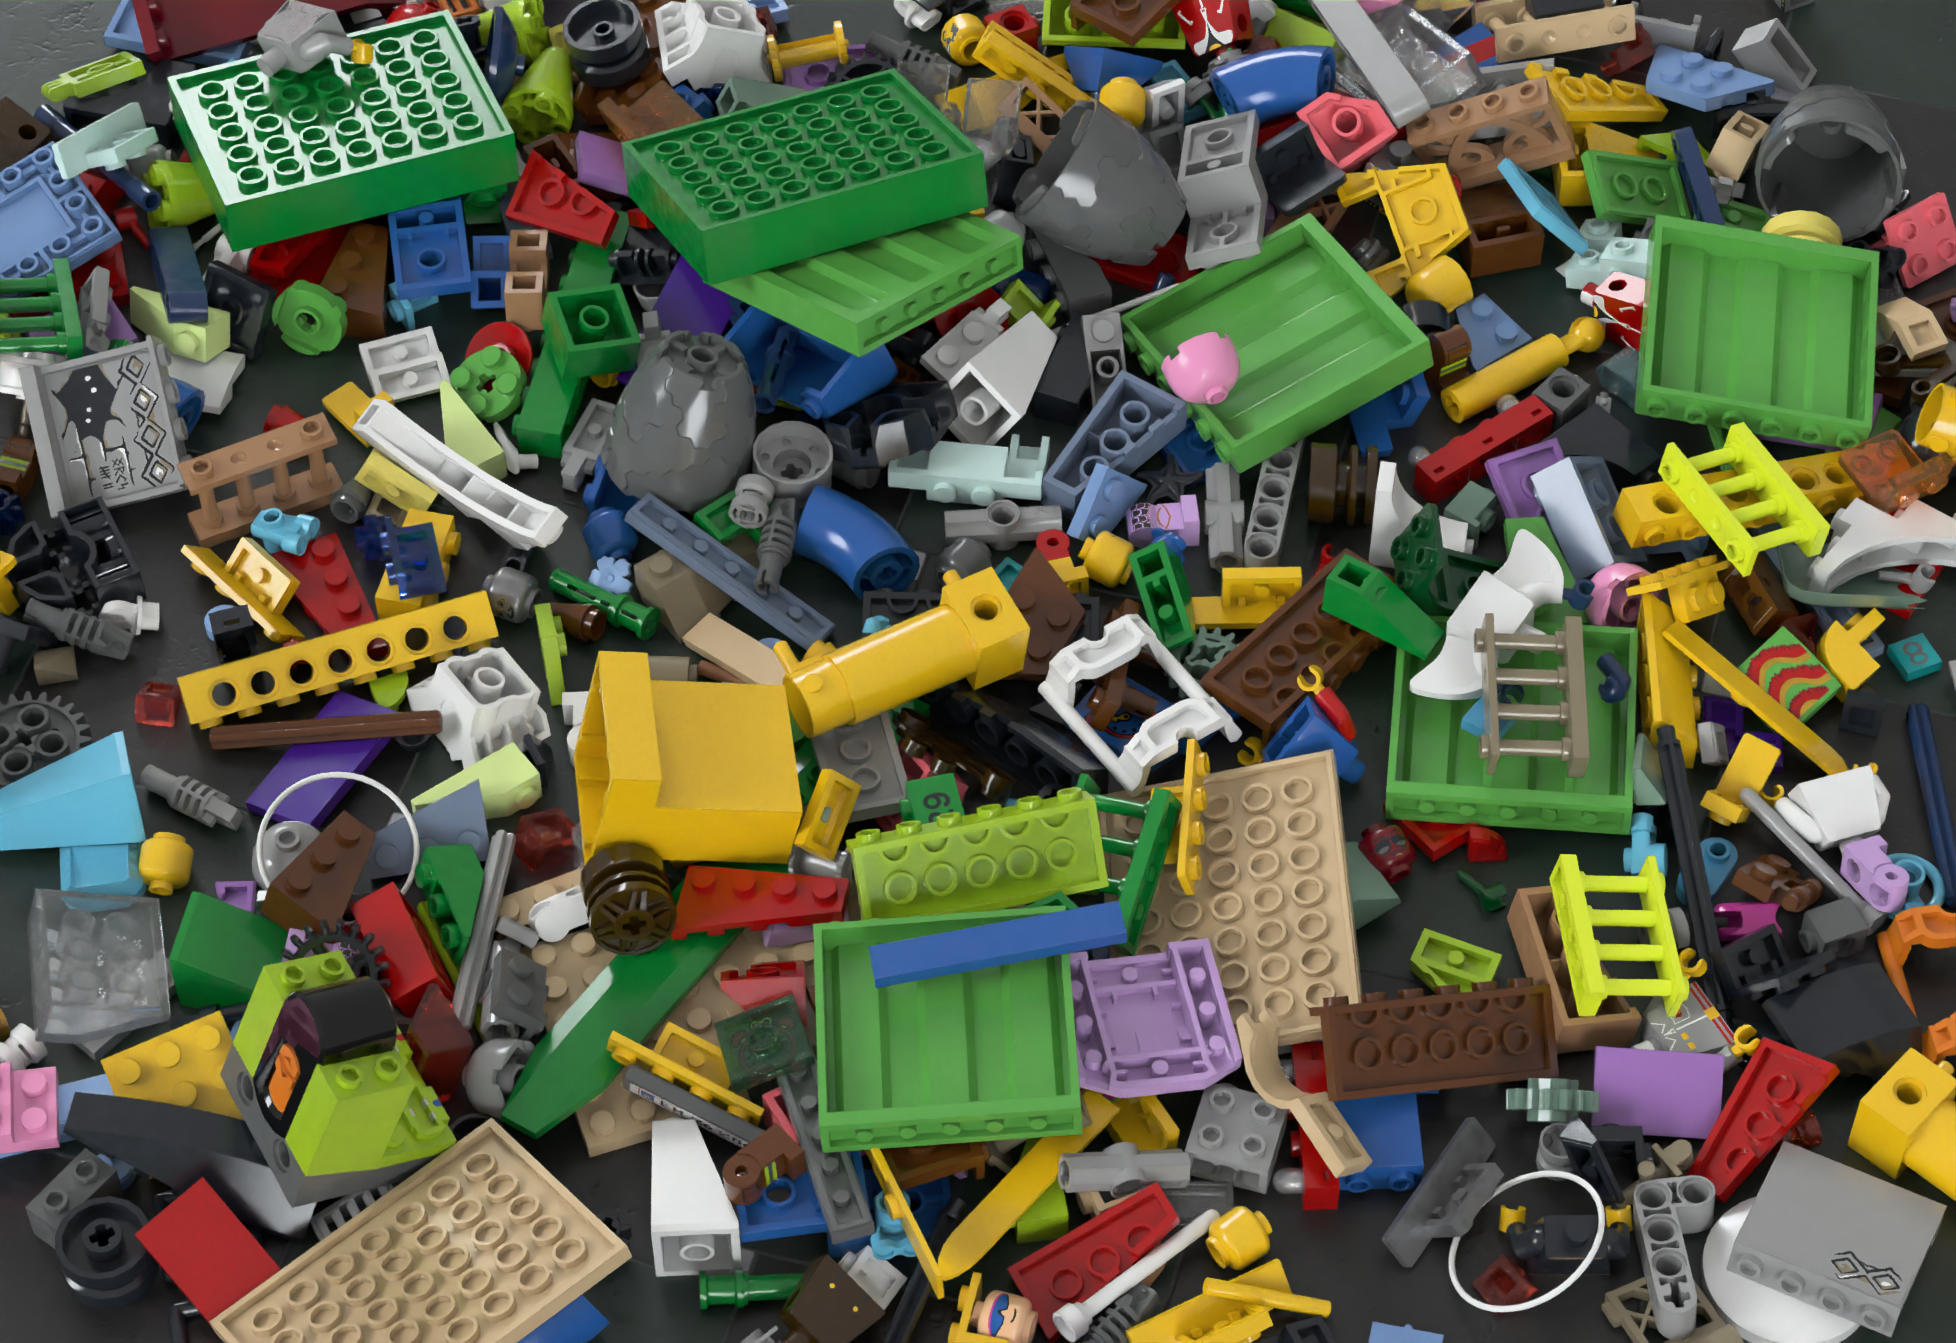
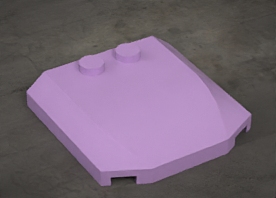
M1208 938L1168 942L1165 953L1088 961L1087 951L1069 953L1079 1087L1121 1099L1202 1090L1241 1067L1243 1056Z

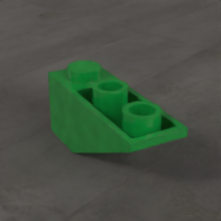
M1345 554L1326 578L1321 610L1425 661L1444 637L1445 631L1381 570Z
M472 844L426 847L420 864L415 868L416 885L424 893L429 915L435 919L440 931L442 946L448 949L454 965H460L468 945L484 877L483 869Z

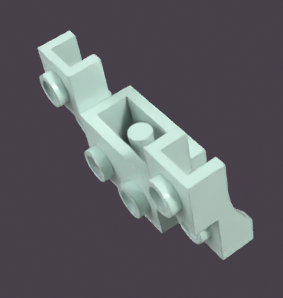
M1596 218L1586 219L1580 228V232L1588 241L1589 248L1581 256L1575 252L1565 267L1566 288L1583 289L1588 282H1593L1600 286L1612 273L1618 271L1645 279L1648 239L1623 237L1621 222L1597 220Z
M1012 434L1009 456L1008 447L939 441L930 452L921 450L911 456L891 460L888 467V487L926 490L927 500L943 503L954 502L989 506L992 502L1004 499V497L1041 501L1042 478L1047 473L1050 455V437L1042 436L1041 448L1020 446V435Z

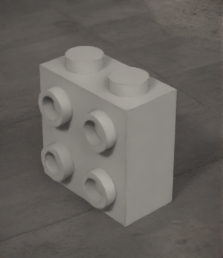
M1214 1083L1205 1088L1185 1148V1152H1188L1191 1162L1190 1175L1266 1194L1287 1126L1288 1109H1280L1267 1103L1259 1094L1238 1089L1232 1084Z

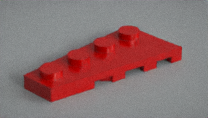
M1155 1182L1013 1264L1007 1270L1021 1295L1032 1303V1310L1038 1312V1324L1048 1341L1054 1343L1061 1334L1053 1322V1313L1067 1303L1074 1304L1086 1301L1141 1260L1180 1223V1220L1158 1182Z

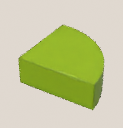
M407 671L369 681V688L375 703L397 711L407 695L406 690L409 689Z

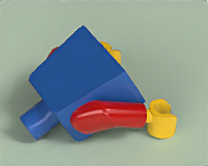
M1310 665L1309 670L1316 676V683H1307L1301 674L1297 678V683L1302 690L1307 692L1313 691L1316 695L1314 699L1307 696L1266 747L1256 737H1249L1244 741L1245 745L1254 751L1255 756L1241 749L1237 754L1238 761L1245 766L1333 749L1336 756L1338 778L1340 777L1351 784H1355L1360 780L1365 769L1364 763L1355 759L1359 751L1354 739L1356 728L1343 702L1330 687L1325 688L1323 686L1324 673L1322 669L1316 665Z

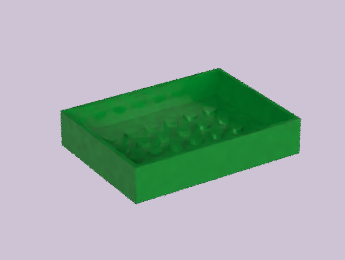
M449 9L346 34L352 40L361 39L366 44L373 46V61L370 64L352 62L351 54L344 56L332 53L306 72L299 73L281 68L272 77H269L262 73L256 62L263 55L261 54L167 77L175 126L232 252L519 180L514 132Z
M895 68L621 142L629 197L709 286L988 207L983 152Z

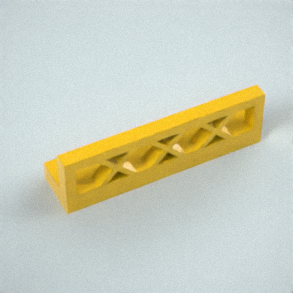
M993 20L988 24L972 54V57L1014 86H1017L1027 76L1064 112L1078 100L1087 101L1092 99L1090 97L1091 93L1081 91L1076 87L1070 73ZM1028 89L1025 93L1037 101V96Z
M1156 1095L1119 1098L1113 1102V1104L1120 1108V1112L1106 1125L1105 1129L1115 1144L1132 1142L1137 1145L1138 1150L1177 1149L1180 1130Z

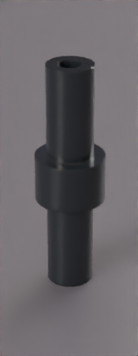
M249 1001L223 1007L218 1003L202 1006L198 1012L170 1017V1028L174 1030L219 1010L222 1012L226 1023L242 1020Z

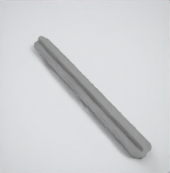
M498 830L491 840L472 932L463 955L447 1021L449 1031L456 1032L458 1035H465L472 1028L483 975L516 843L515 835L507 833L505 830Z

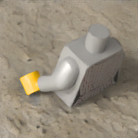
M287 0L273 17L265 22L264 27L257 35L264 54L256 63L262 73L269 77H272L281 68L299 73L306 72L332 53L344 56L351 54V61L357 64H370L373 61V46L366 44L361 39L352 40L348 38L334 10L295 0Z

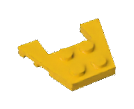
M1445 163L1401 166L1398 169L1382 171L1366 169L1367 172L1347 173L1346 183L1337 190L1344 208L1377 194L1380 195L1401 257L1366 273L1391 299L1406 287L1408 279L1415 272L1439 255L1448 253L1472 233L1450 171Z

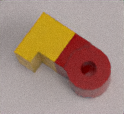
M1048 529L1041 532L1036 539V549L1042 552L1072 594L1085 593L1089 595V576L1085 565L1074 567L1070 557V541L1067 534L1056 529Z

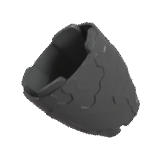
M1836 83L1816 85L1796 94L1769 125L1758 152L1754 174L1756 176L1758 198L1766 214L1773 218L1784 212L1797 210L1820 213L1829 217L1839 226L1843 237L1842 242L1857 239L1871 231L1875 232L1883 225L1884 220L1889 218L1896 204H1899L1903 191L1900 164L1901 151L1886 116L1866 94L1852 86L1848 87ZM1824 121L1841 122L1836 127H1826L1822 124Z
M1096 98L1087 101L1078 100L1061 117L1058 126L1061 129L1047 147L1035 168H1029L1023 172L1012 196L1016 203L1014 217L1036 232L1052 239L1055 243L1078 253L1098 259H1108L1114 263L1141 267L1148 265L1157 255V252L1152 249L1154 245L1164 246L1167 244L1185 215L1187 199L1166 161L1126 118L1121 117Z
M678 330L667 335L647 355L646 359L627 383L615 406L613 418L601 451L603 467H606L611 480L625 495H634L642 499L649 492L673 510L685 511L694 516L699 510L734 490L741 476L752 473L753 444L756 441V403L748 366L739 347L714 332H702L699 336H693L691 331Z

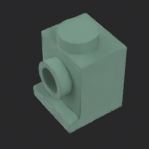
M1470 480L1444 509L1443 517L1468 523L1467 539H1474V551L1478 547L1479 534L1481 532H1488L1496 520L1497 513L1494 512V508L1499 504V500L1492 490L1483 488Z

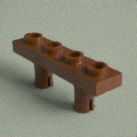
M1126 597L1118 610L1111 609L1102 630H1104V626L1126 614H1138L1140 604ZM1143 646L1139 654L1133 658L1151 666L1155 670L1159 667V663ZM1129 661L1101 677L1092 679L1096 683V687L1093 689L1087 702V708L1091 709L1088 724L1100 732L1104 731L1118 709L1138 716L1144 721L1149 719L1155 711L1158 702L1156 697H1151L1127 685L1125 679Z

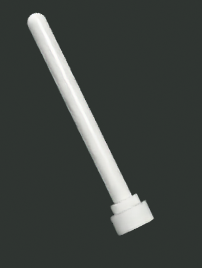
M1214 1209L1205 1211L1083 1303H1067L1053 1313V1322L1060 1334L1070 1342H1075L1089 1331V1325L1093 1322L1092 1317L1208 1232L1210 1224L1220 1217L1218 1211Z

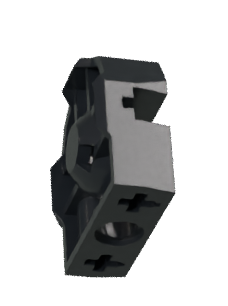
M947 380L890 383L887 387L830 418L822 417L824 433L833 446V460L844 462L849 468L855 470L884 468L891 460L908 457L921 450L930 452L947 432V428L956 419L958 412L954 395Z
M102 496L57 512L59 525L53 526V532L47 534L45 530L40 531L36 521L25 524L10 539L7 553L13 555L18 563L7 574L14 588L12 593L23 613L30 598H34L44 604L62 610L72 607L78 612L83 611L89 616H96L98 619L99 613L107 602L122 600L136 603L137 596H142V600L147 599L141 573ZM63 543H67V546H62L64 552L60 554H57L55 549L51 552H49L48 550ZM104 543L111 561L100 565L96 546ZM55 566L59 573H54L50 570ZM90 590L96 603L91 604L92 609L89 611H85L84 607L77 610L73 597L81 596Z

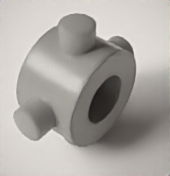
M1601 392L1600 396H1596L1595 403L1610 414L1612 397H1608L1607 392Z

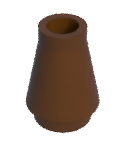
M556 601L550 603L553 617H561L563 631L583 642L597 641L603 635L607 617L606 613L599 610L597 605L559 603Z

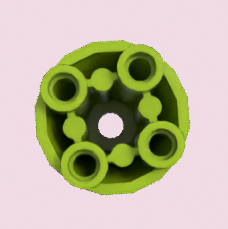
M512 0L499 7H503L508 13L517 31L518 54H525L524 66L530 67L545 49L552 47L548 31L550 26H545L543 0ZM494 8L477 15L480 16L481 25L479 26L481 41L486 48ZM486 54L482 57L476 58L475 60L485 61Z
M560 47L545 49L504 98L501 109L520 142L529 144L553 133L570 132L574 117L573 68L569 53Z
M170 160L151 161L147 173L140 175V179L161 195L160 206L156 210L147 213L150 227L188 226L215 214L193 163Z

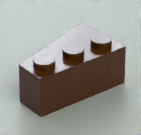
M361 221L353 222L320 286L330 291L333 295L341 297L346 302L347 330L345 336L369 342L387 337V320L389 319L387 302H389V284L392 281L393 267L390 233L387 227Z
M344 810L270 883L260 911L287 932H289L290 928L304 930L303 927L310 924L314 934L321 933V919L327 920L329 931H336V921L344 916L377 834Z

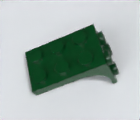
M1427 503L1419 513L1413 516L1410 524L1393 540L1390 549L1395 569L1394 584L1420 609L1432 616H1452L1484 570L1493 575L1505 564L1444 548L1438 507L1432 503Z

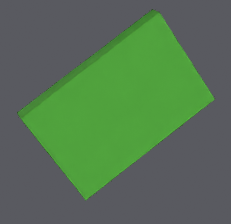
M1587 149L1581 155L1597 220L1645 225L1647 219H1655L1656 214L1691 220L1676 161Z

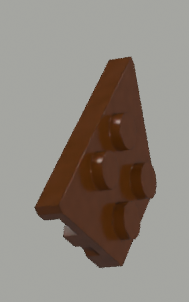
M1034 548L1008 590L1009 595L1029 625L1030 634L1023 670L1002 678L1005 680L1022 677L1032 681H1045L1049 671V662L1061 649L1070 645L1086 618L1084 608L1042 552Z

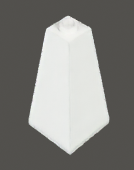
M1030 311L970 359L948 382L954 395L958 416L948 429L961 443L994 446L1026 413L1058 338L1033 311Z
M672 1117L664 1121H652L651 1237L656 1277L699 1275V1271L703 1270L707 1274L734 1273L736 1269H742L739 1221L726 1195L725 1188L695 1119L684 1120Z

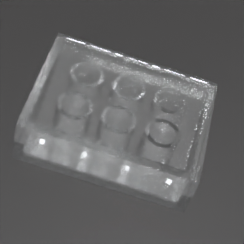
M1401 1L1373 22L1417 83L1431 109L1474 97L1487 86L1472 53ZM1341 47L1335 49V83L1354 98L1378 101ZM1384 110L1390 121H1392L1387 112Z
M35 888L27 921L35 1041L80 1044L169 1021L171 1013L159 898Z

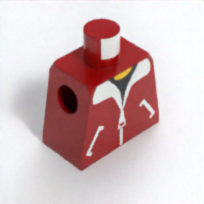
M1182 0L1172 9L1193 53L1197 57L1216 54L1217 60H1221L1220 53L1226 52L1228 48L1235 50L1237 45L1251 40L1254 36L1248 0Z
M1618 271L1612 273L1600 286L1593 282H1588L1581 292V302L1594 308V318L1599 320L1604 326L1606 338L1639 357L1645 279Z

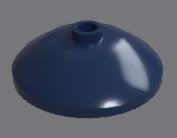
M495 6L490 24L483 75L500 105L511 90L515 75L523 76L525 54H518L517 31L508 13L503 7Z

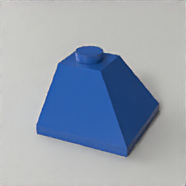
M1064 47V55L1076 87L1081 91L1091 93L1090 97L1099 100L1101 88L1113 78L1129 77L1137 81L1141 86L1159 72L1163 66V61L1108 48Z

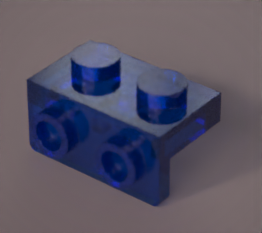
M384 517L386 532L378 533L383 556L391 555L392 562L385 563L389 586L397 585L400 600L446 592V581L432 522L394 529L392 517Z

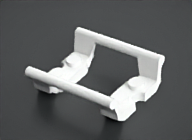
M1126 614L1104 626L1103 638L1101 640L1090 641L1083 637L1061 649L1049 662L1046 680L1038 687V692L1131 797H1136L1142 793L1150 767L1178 752V740L1180 738H1196L1198 741L1218 729L1230 742L1237 741L1242 735V731L1232 721V717L1214 697L1211 698L1158 640L1154 631L1138 614ZM1143 646L1190 698L1172 705L1142 723L1139 732L1124 746V751L1118 758L1074 708L1075 683L1081 679H1095L1103 676L1135 658Z

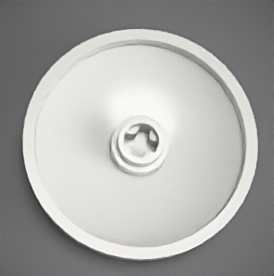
M1756 1197L1745 1200L1724 1213L1715 1223L1707 1237L1701 1260V1280L1706 1298L1726 1325H1733L1740 1336L1750 1343H1840L1857 1330L1860 1326L1857 1323L1726 1270L1734 1241Z

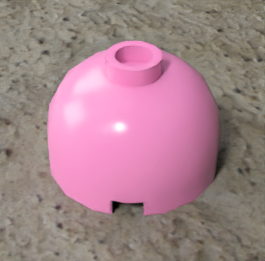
M1209 332L1193 337L1177 347L1180 354L1172 361L1169 355L1164 359L1161 369L1170 388L1175 395L1189 403H1208L1210 405L1220 403L1227 398L1228 392L1234 387L1240 375L1241 363L1230 336L1226 333L1224 338H1220L1217 332Z
M1623 562L1605 566L1598 571L1591 579L1595 587L1590 595L1594 598L1590 605L1584 609L1589 623L1594 626L1636 628L1642 594L1627 596L1626 588L1639 585V577L1651 573L1635 564ZM1663 589L1647 592L1652 593L1663 601Z

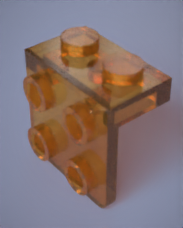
M1893 429L1843 451L1838 458L1840 466L1869 502L1887 514L1899 508H1905L1928 494L1932 495L1940 491L1948 483L1949 479L1947 476L1956 464L1947 452L1922 462L1900 433Z

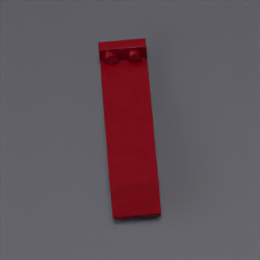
M132 0L145 53L156 67L161 59L181 61L257 39L258 32L264 27L265 22L270 20L287 0ZM295 0L334 10L337 16L363 9H377L384 20L388 19L392 11L396 9V6L407 3L406 0Z

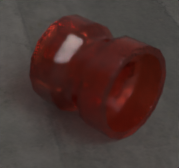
M1810 1107L1771 1150L1775 1156H1777L1784 1141L1806 1150L1821 1146L1822 1134L1820 1125Z

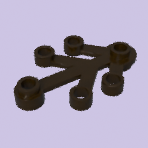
M1946 336L1949 343L1945 350L1914 361L1910 360L1908 354H1902V349L1897 344L1883 343L1875 347L1874 370L1882 377L1891 378L1898 375L1901 369L1939 368L1926 378L1916 380L1911 386L1913 400L1918 404H1924L1934 387L1939 383H1946L1956 376V343ZM1956 379L1953 380V381L1951 382V384H1950L1951 386H1953V387H1955V388H1956Z
M903 707L899 714L893 716L891 721L897 727L895 732L905 739L901 746L905 753L917 759H923L928 747L931 746L935 757L929 767L932 772L937 775L954 774L958 765L981 781L983 785L981 792L990 799L1002 802L1004 797L1011 795L1017 783L1015 778L997 766L971 756L973 750L968 746L929 730L928 727L931 721L927 717L906 707Z

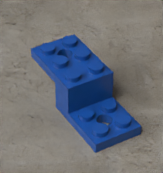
M460 195L388 213L398 300L473 291Z
M849 1151L875 1228L873 1200L882 1191V1188L873 1169L863 1170L861 1151ZM808 1171L795 1180H792L785 1173L765 1187L761 1197L756 1202L750 1205L736 1204L741 1243L825 1232L828 1253L831 1258L845 1256L849 1251L856 1254L867 1245L872 1248L870 1240L872 1235L832 1244ZM948 1176L903 1190L910 1199L920 1204V1207L913 1211L912 1214L926 1242L935 1226L940 1210L945 1208L949 1197H951ZM775 1189H785L791 1194L783 1202H774L767 1197Z

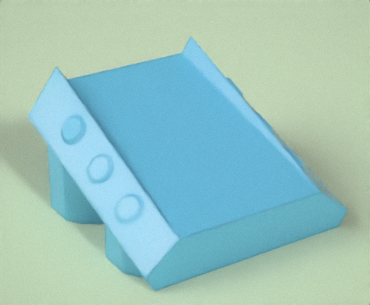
M142 842L60 847L61 897L64 898L69 906L80 908L84 911L130 904L132 900L140 898L147 890L143 877L138 872Z

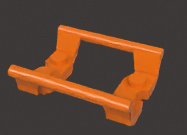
M1940 905L1912 907L1895 915L1889 928L1876 935L1886 974L1916 1018V1011L1902 969L1911 946L1922 944L1933 949L1956 947V913H1948ZM1956 1011L1950 1018H1945L1934 1025L1928 1026L1927 1031L1922 1034V1055L1936 1065L1943 1061L1946 1056L1956 1055Z

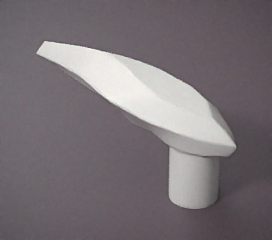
M496 421L493 424L498 444L505 451L507 469L515 475L520 472V469H538V455L518 454L517 448L508 439L505 431Z

